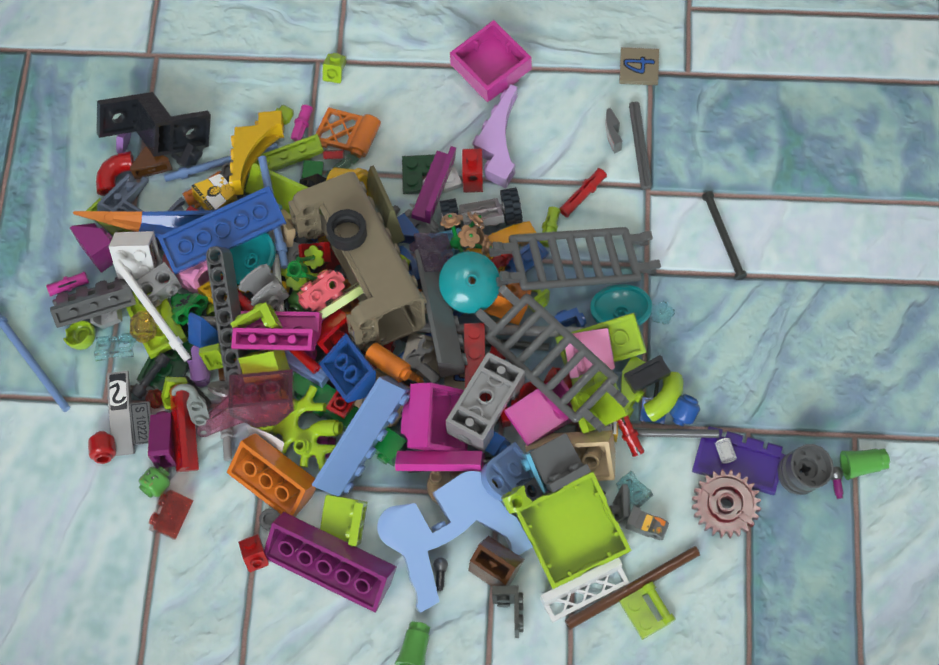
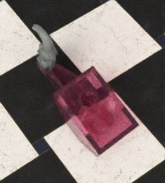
M293 369L229 375V395L210 412L206 400L198 394L192 385L179 384L171 391L172 396H176V392L180 390L189 393L187 409L191 421L196 425V434L200 437H208L216 432L244 422L253 427L274 426L294 411Z

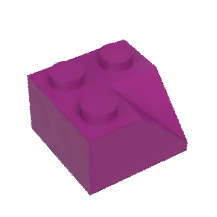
M95 223L73 225L70 227L81 248L101 273L113 265L109 250L112 236L106 233L103 227L98 228Z

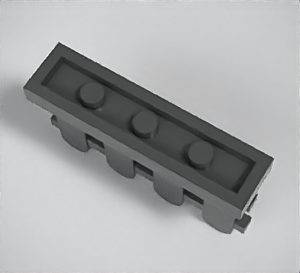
M116 277L115 281L107 283L105 280L99 281L95 284L94 288L88 289L87 286L79 287L74 294L68 295L67 292L58 294L56 299L52 300L54 306L50 307V312L56 327L59 328L135 305L136 300L127 282Z

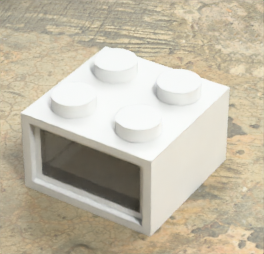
M154 231L114 233L109 245L112 260L114 262L120 259L134 279H140L162 264ZM115 267L118 279H124Z

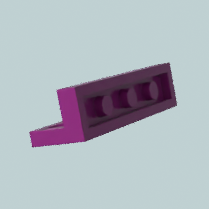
M451 146L448 154L440 151L436 152L412 211L411 218L428 224L431 223L455 162L456 147Z

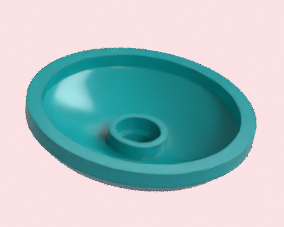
M267 233L230 249L237 285H240V282L260 265L267 264L271 269L276 256V247L274 241Z
M461 252L451 257L442 267L439 275V290L444 301L451 308L458 312L472 314L476 313L480 308L482 310L487 309L496 300L500 286H497L496 278L500 277L496 266L488 257L477 252ZM469 277L475 279V284L468 282Z
M628 284L612 285L600 290L593 297L590 305L591 315L597 323H601L634 312L640 326L651 315L652 301L650 296L639 287Z

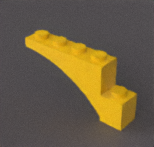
M282 110L258 112V120L255 121L254 126L235 127L234 135H231V143L234 148L230 150L231 159L233 160V162H230V171L233 175L229 176L230 187H234L235 195H244L247 176L258 157L275 141L284 138Z

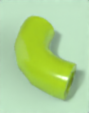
M671 372L669 376L665 377L661 391L644 404V409L653 422L669 413L678 398L682 396L684 381L680 373Z

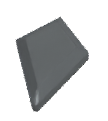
M622 484L613 501V505L609 506L618 523H621L630 515V490L627 484Z

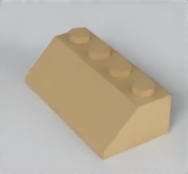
M613 430L601 431L600 433L593 431L585 434L582 432L566 433L581 462L588 465L598 481L615 480L616 449ZM551 433L529 446L525 445L526 452L538 448L564 433Z

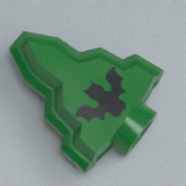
M176 293L171 296L170 304L173 307L171 310L173 313L172 320L176 324L184 326L188 323L190 312L201 316L202 311L207 307V296L197 293Z

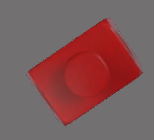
M482 149L462 150L463 193L483 192ZM470 176H476L477 179L470 180Z

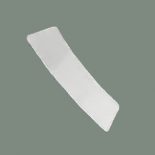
M246 425L250 436L256 433L282 452L283 441L265 431Z

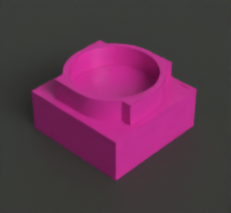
M493 20L450 52V64L481 97L489 102L498 94L507 90L510 84L514 85L522 76L532 69V57Z
M435 383L410 384V398L403 407L401 434H405L408 440L407 448L423 451H467L468 444L447 434L446 419L464 390Z

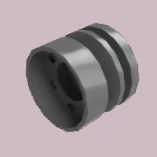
M805 444L781 459L777 469L778 479L788 492L795 495H806L829 482L834 471L833 461L829 453L822 447L815 444Z

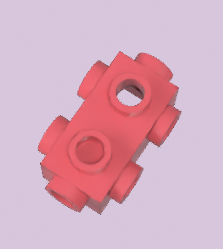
M325 269L317 275L318 278L302 285L300 287L301 291L297 293L300 305L305 310H316L318 312L326 307L327 304L325 302L330 298L334 300L343 294L342 289L345 288L343 284L345 278L339 271L335 272L334 270ZM331 281L335 284L332 288L329 287Z

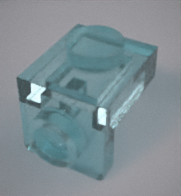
M632 471L628 472L616 483L618 490L622 484L628 485L630 503L640 508L653 496L652 491L638 481L635 473Z

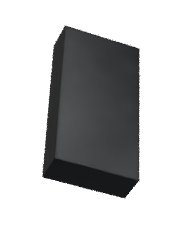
M661 355L625 373L624 378L635 394L669 376L671 371Z

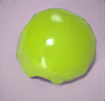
M85 320L72 323L69 328L65 329L66 338H63V340L72 349H87L95 340V328L90 322Z

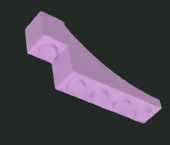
M510 84L507 90L502 92L501 101L493 107L490 119L485 120L480 135L475 136L472 143L474 149H482L483 158L488 160L484 166L485 179L504 188H507L515 175V164L511 162L506 145L507 122L511 109L518 97L517 87Z

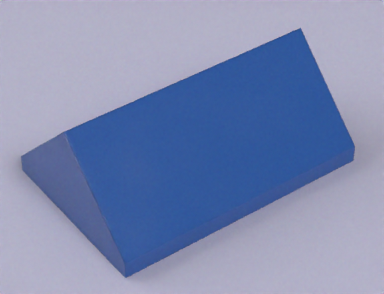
M345 334L319 363L347 403L366 398L376 382V371L348 334Z

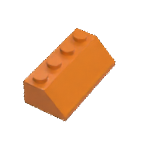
M256 433L240 442L226 472L278 511V513L282 514L285 512L294 517L312 498L316 487L312 486L315 480L312 475Z

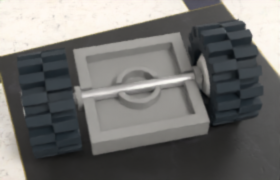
M516 187L500 190L502 204H499L498 198L459 205L460 212H458L455 198L440 201L441 218L446 214L456 213L463 216V225H469L472 222L468 217V211L472 214L477 213L481 215L484 220V226H496L499 223H503L504 219L506 225L523 222L521 203ZM461 223L459 225H455L456 229H461ZM444 226L445 231L452 230L451 228H445Z

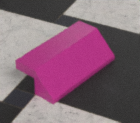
M241 311V314L248 313L250 311ZM275 311L283 326L282 329L266 328L261 318L245 328H233L231 349L313 351L321 335L322 313Z
M397 451L395 470L482 471L485 465V454L483 451Z

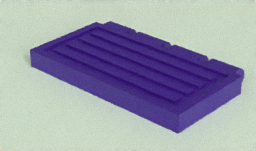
M709 426L708 429L719 430V438H701L692 472L704 476L707 475L711 478L713 471L720 475L722 469L725 474L732 470L734 476L740 472L741 479L748 477L747 484H755L752 490H758L759 492L774 496L779 481L778 465L785 456V454L781 453L783 446L768 443L765 449L763 448L764 441L747 437L746 443L742 442L744 435L727 431L726 437H722V429ZM730 438L737 457L734 461L730 463L721 462L715 445L720 439Z

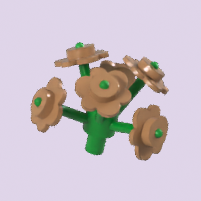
M468 211V217L472 222L469 225L462 226L458 234L455 225L461 223L460 221L463 220L462 215L449 213L441 218L440 225L445 226V228H451L453 233L451 241L445 243L446 250L454 248L461 253L464 252L463 247L482 249L481 254L484 256L489 254L492 242L489 241L488 235L483 233L482 229L485 227L481 215L477 213L472 214Z

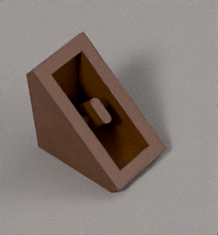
M147 146L143 148L130 166L134 179L173 170L168 157L164 155L154 157Z

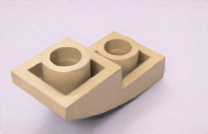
M283 209L281 212L287 223L281 226L283 240L287 247H293L296 230L292 224L291 216Z

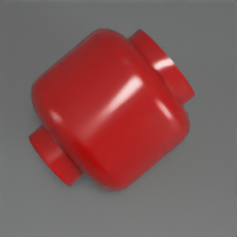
M99 431L92 435L88 440L89 457L99 464L110 462L116 455L114 437L105 431Z

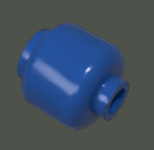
M687 394L680 396L669 412L673 417L672 421L680 426L693 424L700 412L699 401Z

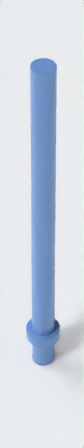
M0 314V327L63 412H67L71 408L9 326L7 318Z

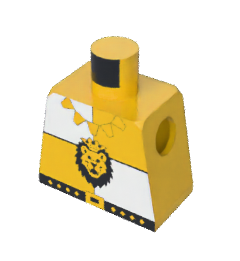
M221 174L191 186L193 197L204 210L215 211L237 201L234 187H230V182H227Z

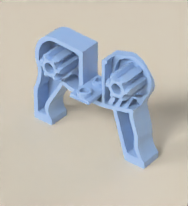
M468 471L461 473L432 492L449 522L441 521L431 527L432 532L416 503L389 507L381 514L378 520L377 529L381 540L389 547L401 553L405 559L409 580L416 594L415 607L420 613L439 602L428 550L437 548L456 538L475 521L503 536L508 543L509 549L517 555L533 547L517 517L509 514L501 501L493 498L486 491L482 484L480 472Z

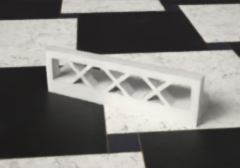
M618 557L542 594L541 602L552 623L619 590L630 582L622 569V562ZM618 571L623 582L617 585L608 583L609 575ZM593 583L603 585L602 592L597 595L588 592L590 585ZM575 592L584 594L583 601L579 604L569 602L571 594ZM555 602L565 604L563 612L554 616L549 605Z

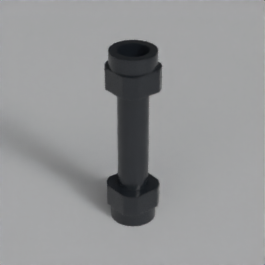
M160 352L154 359L155 364L141 383L135 384L131 393L142 399L148 392L146 388L161 368H166L171 359Z

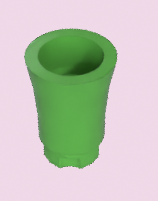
M886 449L841 451L840 466L846 480L889 468L890 458Z
M421 622L409 623V628L406 630L395 665H425L430 637V627L427 624Z

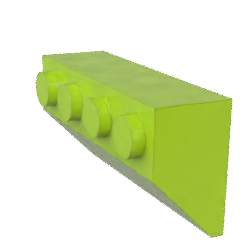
M255 163L251 167L245 189L247 196L264 188L260 165ZM269 170L274 197L277 203L282 206V210L284 209L291 216L288 202L293 200L297 192L309 187Z

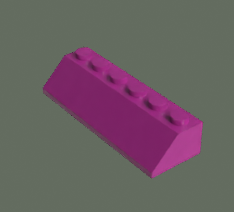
M285 512L272 522L264 548L265 555L269 561L375 613L392 583L397 566L356 546L348 545L347 542Z

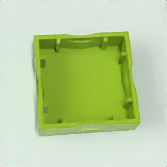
M594 472L578 478L555 492H549L537 498L516 512L552 589L581 576L594 567L604 565L632 551L618 522L615 520Z

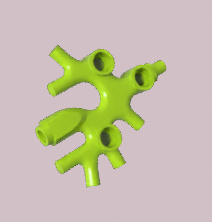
M310 385L306 395L301 400L290 396L281 399L280 409L286 413L282 420L278 421L265 416L259 422H251L250 426L273 436L280 434L284 442L282 453H286L290 444L295 442L294 451L301 455L299 467L307 468L309 457L314 455L319 470H321L326 462L325 455L332 453L336 445L318 444L317 438L319 436L337 437L343 433V423L338 420H320L313 423L307 429L299 427L298 420L302 413L306 411H326V403L313 402V397L318 388Z

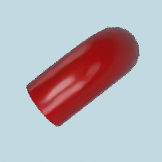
M131 151L110 156L101 164L96 176L98 195H107L116 186L117 176L120 173L131 171L130 166L134 162Z

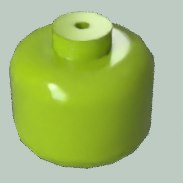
M281 105L275 111L282 110L284 125L290 123L294 111L285 105Z

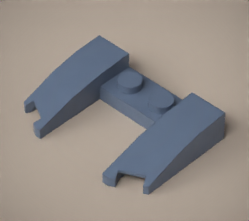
M127 174L97 203V211L145 212L131 203L146 186L148 178L142 177L139 183L129 181L130 175ZM180 197L167 211H185L182 207L185 204L184 198ZM156 238L158 249L163 251L159 239Z

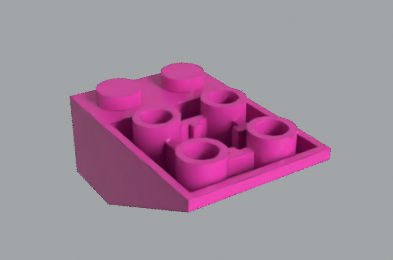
M562 380L552 391L561 398L569 388ZM536 389L504 411L527 446L572 423L539 389ZM569 401L567 405L573 410L571 403Z

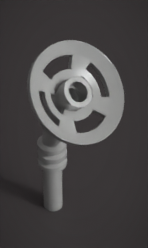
M215 381L209 383L207 388L213 394L220 396L222 400L220 434L221 439H223L224 461H231V438H233V426L230 424L231 402L233 398L247 396L249 389L247 387L231 388L226 384V381Z

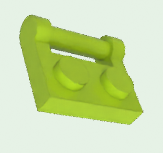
M653 582L648 583L619 602L642 640L676 620L673 613H669L656 592V586ZM649 595L661 614L662 620L657 621L643 596Z

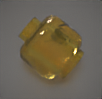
M139 311L131 317L130 335L140 343H146L156 336L157 323L148 311Z

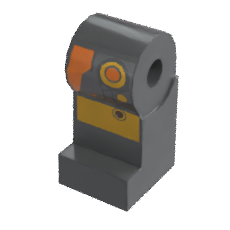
M633 505L625 529L656 540H663L669 523L660 517L641 511V508Z

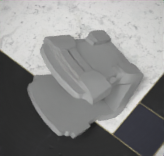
M267 264L260 265L251 271L240 282L238 287L241 291L252 292L254 295L251 299L252 306L266 302L274 309L290 296L278 278L271 273V269Z

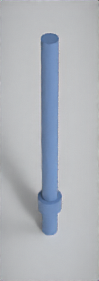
M277 142L269 146L263 153L277 149ZM230 155L188 168L184 166L178 168V171L164 174L166 182L178 178H189V175L223 166L225 163L233 162Z
M260 156L258 161L264 188L270 186L273 193L266 156ZM280 226L274 229L273 232L276 241V254L279 255L281 268L285 269L289 264L286 254L288 249L287 244L283 240Z

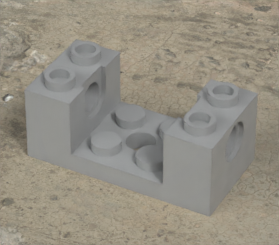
M488 352L446 419L447 434L484 453L494 436L495 423L509 400L515 401L521 387L525 384V371ZM483 393H488L492 396L491 400L487 402L482 401L479 397Z

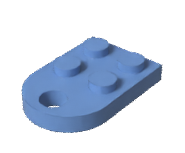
M516 442L486 463L481 471V480L484 488L493 498L502 501L501 497L511 491L519 481L531 478L529 472H525L522 466L523 451ZM492 480L497 483L498 488L493 485Z

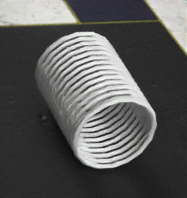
M730 438L718 440L715 445L721 462L730 463L734 461L736 454Z

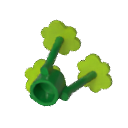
M315 245L310 246L309 249L304 251L306 257H297L296 261H291L287 266L286 275L289 278L286 280V285L293 288L294 291H298L302 285L307 283V279L314 281L318 278L308 274L307 266H311L312 269H316L317 266L324 264L323 252L318 250ZM333 281L329 283L330 288L335 286Z

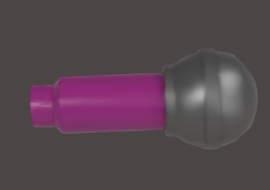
M834 466L831 478L837 499H843L844 493L841 479L844 473L840 467Z

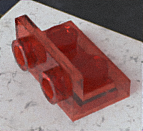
M173 490L162 493L157 502L160 506L156 513H152L148 524H150L149 530L152 532L156 531L175 540L193 500Z

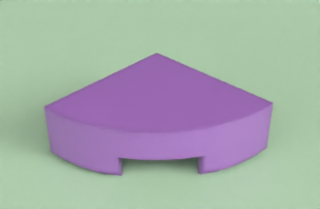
M131 133L116 136L117 153L126 151Z

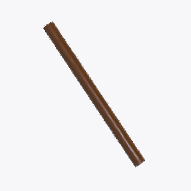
M696 546L688 549L565 620L569 630L573 629L643 588L648 583L655 582L700 556L699 550Z

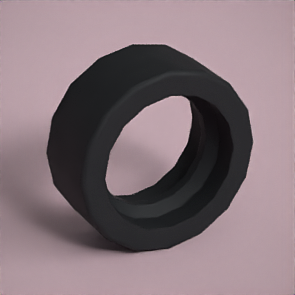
M350 209L339 210L333 213L327 221L328 240L336 249L350 251L359 248L365 242L367 237L366 221L357 211ZM350 222L359 227V232L348 238L339 237L334 232V229L342 223Z

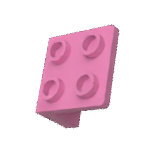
M608 328L572 333L611 370L615 368ZM571 344L565 348L567 362L578 352ZM584 357L569 372L570 378L579 377L584 374L593 364Z

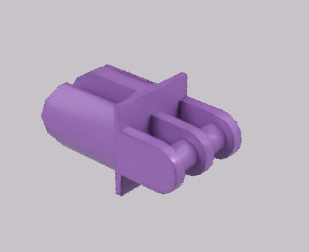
M194 345L191 348L192 360H187L190 378L196 386L204 388L210 383L211 372L207 369L199 355L200 348Z

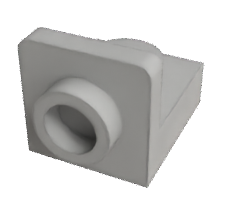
M122 309L89 318L90 323L102 329L123 321Z

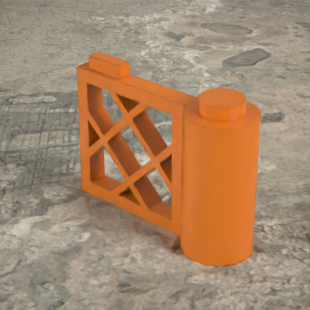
M328 107L316 134H318L323 148L331 146L351 152L350 154L353 157L360 159L361 157H366L381 122L378 118L369 114L361 116ZM331 114L339 116L340 120L329 123ZM350 120L356 121L355 125L347 128L345 122ZM343 124L345 130L334 134L332 128ZM331 130L332 136L326 139L321 138L322 133ZM348 134L349 138L346 144L338 142V138Z
M375 342L368 348L365 357L369 363L397 382L410 379L417 383H424L422 377L410 370L411 365L379 343Z

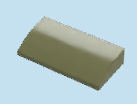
M372 165L369 168L367 177L368 195L374 201L376 213L380 212L382 216L383 226L389 229L393 244L404 241L405 238L394 208L375 166Z

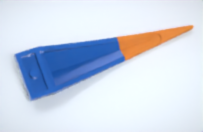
M214 210L151 212L73 211V213L77 216L134 232L154 231L155 237L158 238V236Z

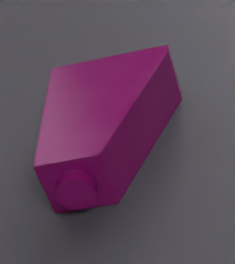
M160 411L150 415L148 457L157 469L160 466L163 468L176 467L172 415L167 411Z

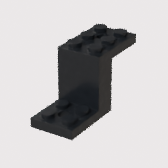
M153 92L97 100L96 134L101 138L137 132L154 157L184 152L188 142L200 141L205 145L204 148L209 147L211 114L206 110L171 116ZM121 113L117 119H113L114 115ZM190 129H194L191 134L186 135Z

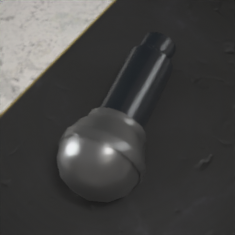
M440 557L435 559L433 563L436 571L437 591H443L445 572L448 567L447 560Z

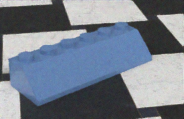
M382 376L377 379L315 478L312 486L337 497L345 494L348 495L355 485L353 481L356 476L360 477L366 468L364 466L366 460H370L377 450L375 446L378 441L381 442L386 437L388 425L390 423L393 424L399 416L397 411L400 406H404L410 398V395H408L410 392L409 387L401 382H397L390 376Z

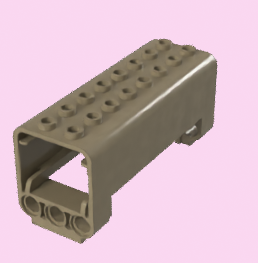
M347 172L297 192L293 200L289 201L288 204L292 224L299 238L304 236L306 239L314 238L315 240L326 236L328 240L327 221L333 213L339 210L350 209L357 211L365 219L367 237L359 248L343 251L336 249L331 243L330 246L351 286L358 282L364 292L357 297L359 305L353 308L351 314L346 316L349 336L360 350L362 349V351L367 352L368 348L375 342L384 346L421 330L426 324L425 314H427V309L424 304L427 301L422 291L419 292L414 275L410 276L406 260L401 259L398 245L396 243L393 244L389 229L383 226L380 212L376 213L374 201L371 197L367 196V190L363 181L360 182L354 172ZM347 222L338 225L334 232L339 237L348 238L356 235L359 232V227L354 223Z

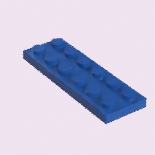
M267 186L160 235L158 239L173 273L176 275L206 261V253L210 247H225L230 250L287 223L270 186Z

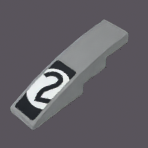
M129 371L107 373L110 434L115 440V456L135 454L129 413V404L132 403Z

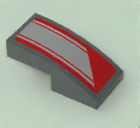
M608 108L605 121L606 133L613 152L617 153L622 150V139L618 135L620 122L612 109Z

